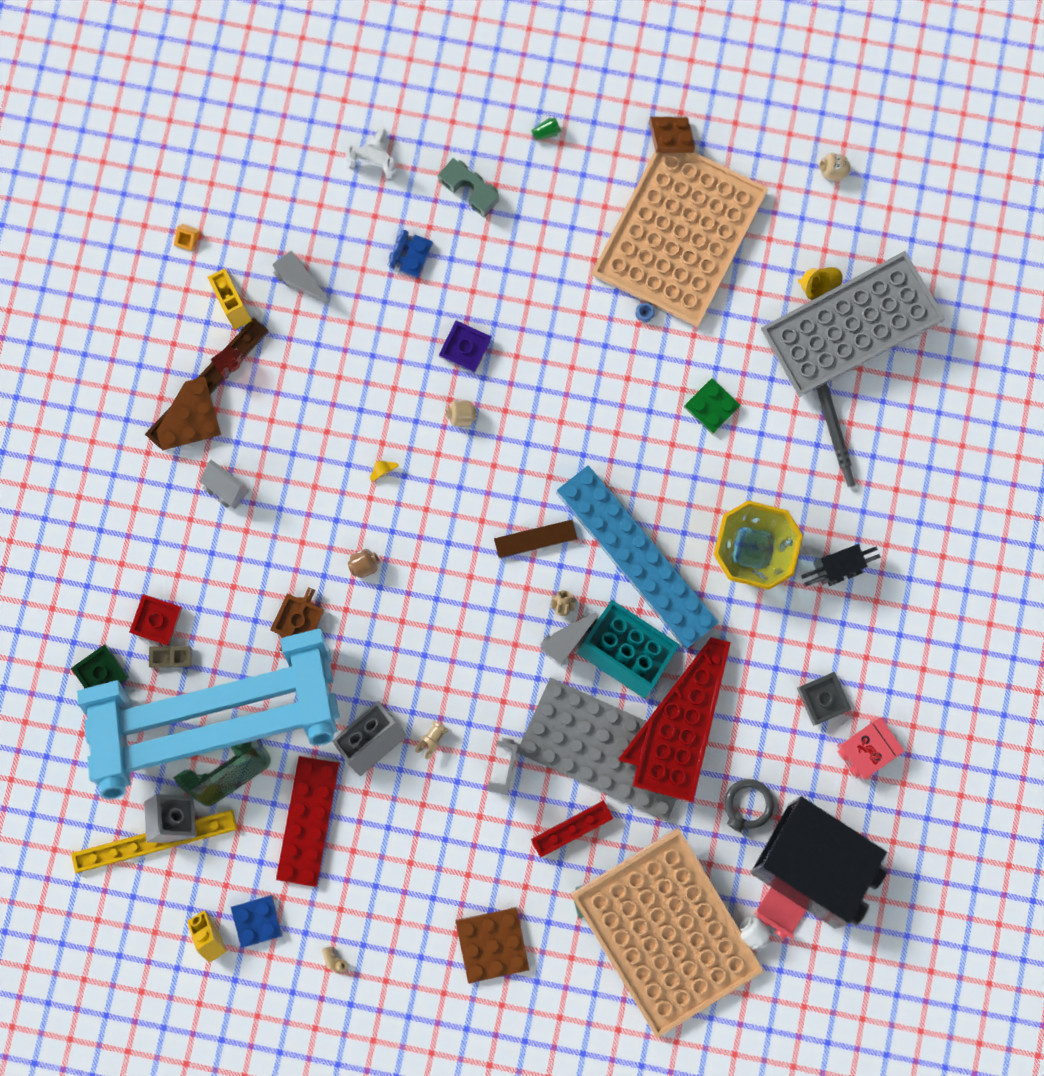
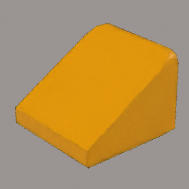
M185 224L179 225L176 231L174 246L193 251L200 230Z

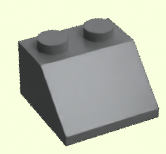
M212 459L208 462L200 479V482L204 484L202 489L211 496L214 493L219 496L218 502L226 508L231 506L235 509L250 491Z
M155 794L144 801L147 842L168 843L196 837L193 796Z

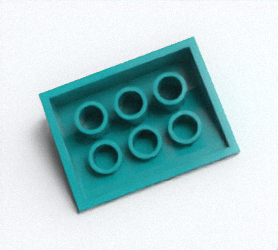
M611 600L576 654L645 699L654 688L680 644Z

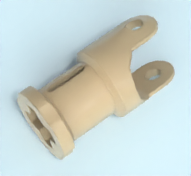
M434 720L432 722L433 726L427 735L422 737L415 749L417 753H420L425 745H428L429 749L425 754V759L432 757L439 746L438 742L444 733L449 731Z

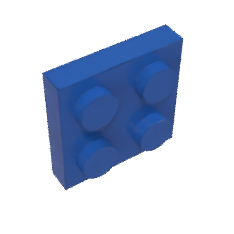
M272 895L231 907L241 948L283 936Z

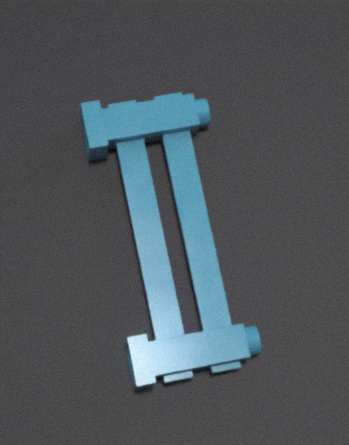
M321 628L280 638L282 653L289 665L288 668L132 707L130 697L118 680L77 690L78 705L87 716V719L84 721L86 742L90 745V756H87L89 779L99 788L100 797L104 799H117L126 794V787L131 785L130 772L300 728L304 729L309 743L312 745L321 746L334 740V733L337 732L335 719H339L340 714L335 693H330L329 683H333L330 665L332 660L329 646ZM294 692L297 693L298 702L127 745V735Z

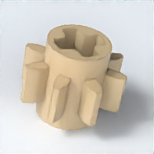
M558 591L557 595H552L551 609H555L557 615L566 616L570 611L574 612L576 598L572 597V594L568 591Z

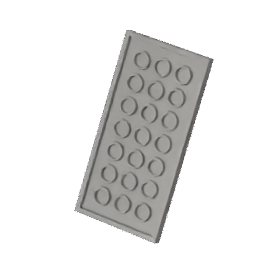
M903 251L763 326L761 331L797 395L801 397L945 321V317L906 251Z
M550 677L516 753L665 821H668L677 800L676 798L632 787L636 766L618 761L620 755L646 723L645 720Z

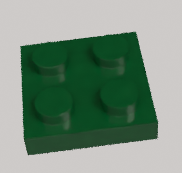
M106 644L71 668L84 688L116 680L121 684L129 678Z

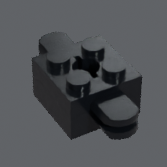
M856 544L813 562L815 570L801 575L802 579L818 574L817 578L805 582V587L820 581L822 585L828 583L830 587L844 581V576L850 579L864 573L862 569L868 567L867 563L881 558L880 554L867 559L864 558V555L877 551V546L862 551L860 545Z

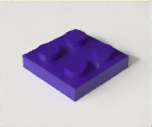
M455 320L438 356L475 374L492 336Z

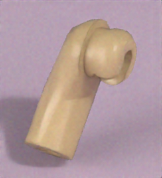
M332 946L322 949L328 969L336 973H343L347 970V962L334 956Z

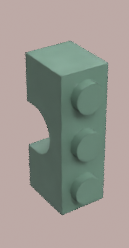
M452 158L438 174L439 183L453 194L463 186L472 188L474 193L468 199L469 206L483 218L487 216L499 201L498 190L493 185H487L483 182V178L478 173L469 171L468 166L461 160L457 161Z

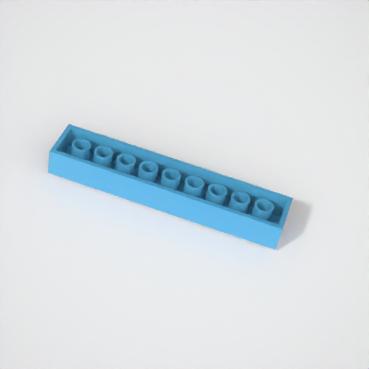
M589 465L557 489L556 494L684 649H688L719 623Z

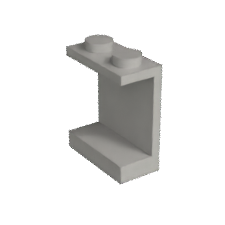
M502 737V741H497L496 745L513 748L506 784L489 781L487 791L508 795L518 745L514 744L513 739Z

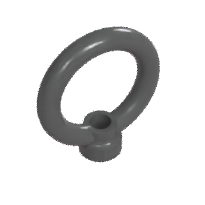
M740 780L734 783L726 793L725 810L730 818L727 825L741 833L743 828L755 829L761 827L770 819L773 813V796L770 790L757 780ZM746 787L759 790L766 802L764 813L758 819L752 821L745 820L736 814L733 808L735 794L740 789Z

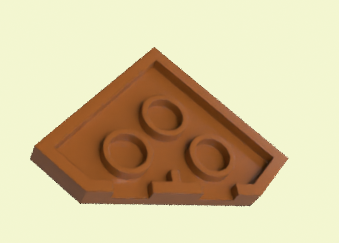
M205 376L184 382L157 429L162 451L221 435Z

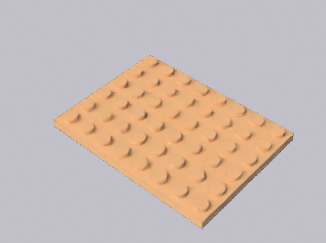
M654 152L591 275L698 328L769 188L696 152Z
M679 828L671 831L571 893L573 900L656 1038H659L764 972L750 947L741 939L742 933Z

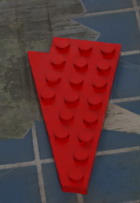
M710 637L618 758L619 762L636 766L632 787L693 803L731 642Z

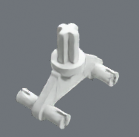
M384 128L377 129L374 139L363 147L356 149L354 145L353 147L349 145L345 156L348 167L351 169L356 168V162L359 160L382 167L385 178L388 180L389 177V180H392L396 166L393 163V157L390 158L384 146L388 131Z

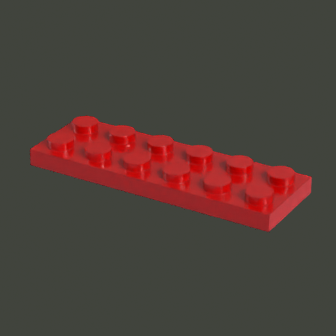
M304 756L298 757L276 880L313 887L318 886L340 766L339 762Z

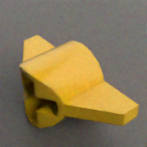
M377 461L369 479L373 482L389 474L392 470L399 467V464L397 462Z

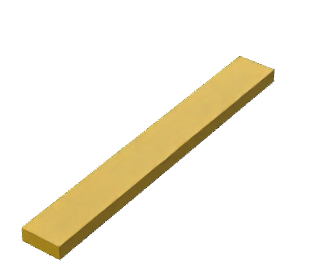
M229 810L196 819L195 838L168 843L147 842L146 833L73 852L71 857L75 874L238 830L234 811Z

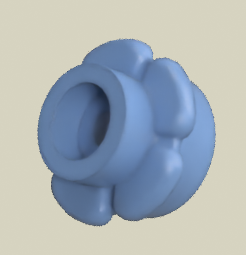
M649 303L639 304L636 308V318L642 320V322H649L655 315V310Z

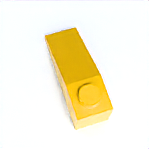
M224 268L208 276L207 278L234 330L251 322L252 319L226 269Z

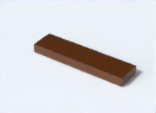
M572 519L494 538L498 558H504L577 540V535Z

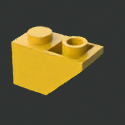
M205 910L187 921L196 951L208 963H211L227 952L222 936Z

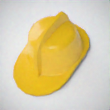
M836 267L811 268L804 273L801 279H798V283L801 285L807 298L814 300L842 284V273Z

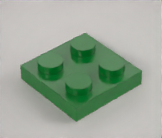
M711 378L684 405V408L713 434L741 405Z

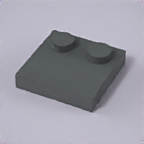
M835 672L797 687L813 726L852 710Z

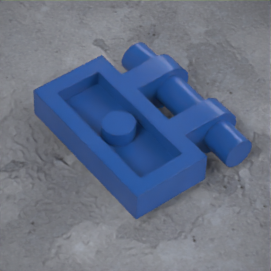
M402 229L400 236H397L395 240L396 245L393 252H390L388 257L390 260L387 266L394 269L396 263L402 264L400 268L401 273L419 279L433 246V241L418 235H414L412 241L407 240L409 232ZM403 247L408 248L405 257L400 256Z

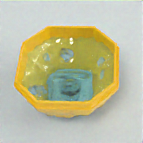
M748 500L723 515L713 555L728 580L770 590L794 576L803 534L788 510ZM753 544L757 545L758 551H753L751 546Z

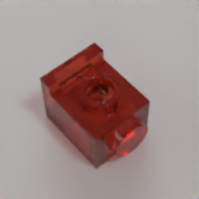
M229 345L210 360L224 378L228 379L229 376L227 374L239 369L244 356L238 348L233 350Z

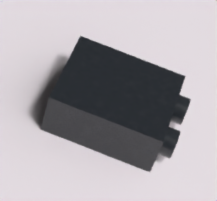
M800 796L786 807L750 874L834 929L850 925V923L857 926L864 919L869 909V904L863 901L869 887L876 890L887 875L888 868L881 865L887 851Z

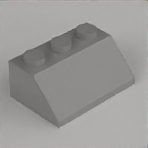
M378 701L332 742L346 763L361 777L407 737V734Z

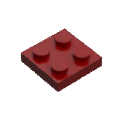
M143 594L129 633L169 646L183 607Z

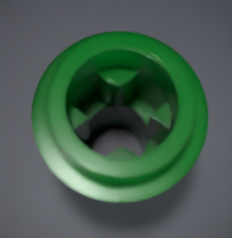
M556 117L552 119L548 118L532 129L531 132L535 141L558 136L557 134L561 132Z

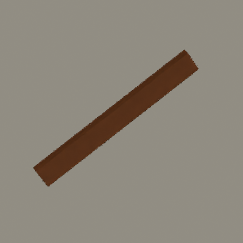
M254 317L197 377L205 376L210 395L268 334L269 330ZM169 408L144 434L160 449L161 445L157 429Z

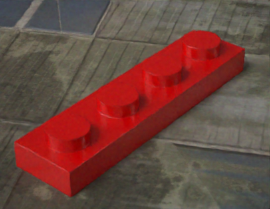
M602 800L531 838V841L539 857L542 858L614 818L605 801Z

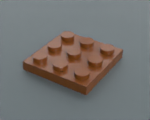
M517 907L455 920L468 984L530 970Z

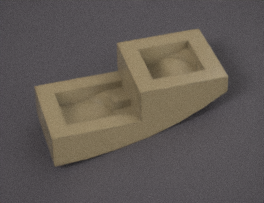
M191 646L149 647V667H191Z

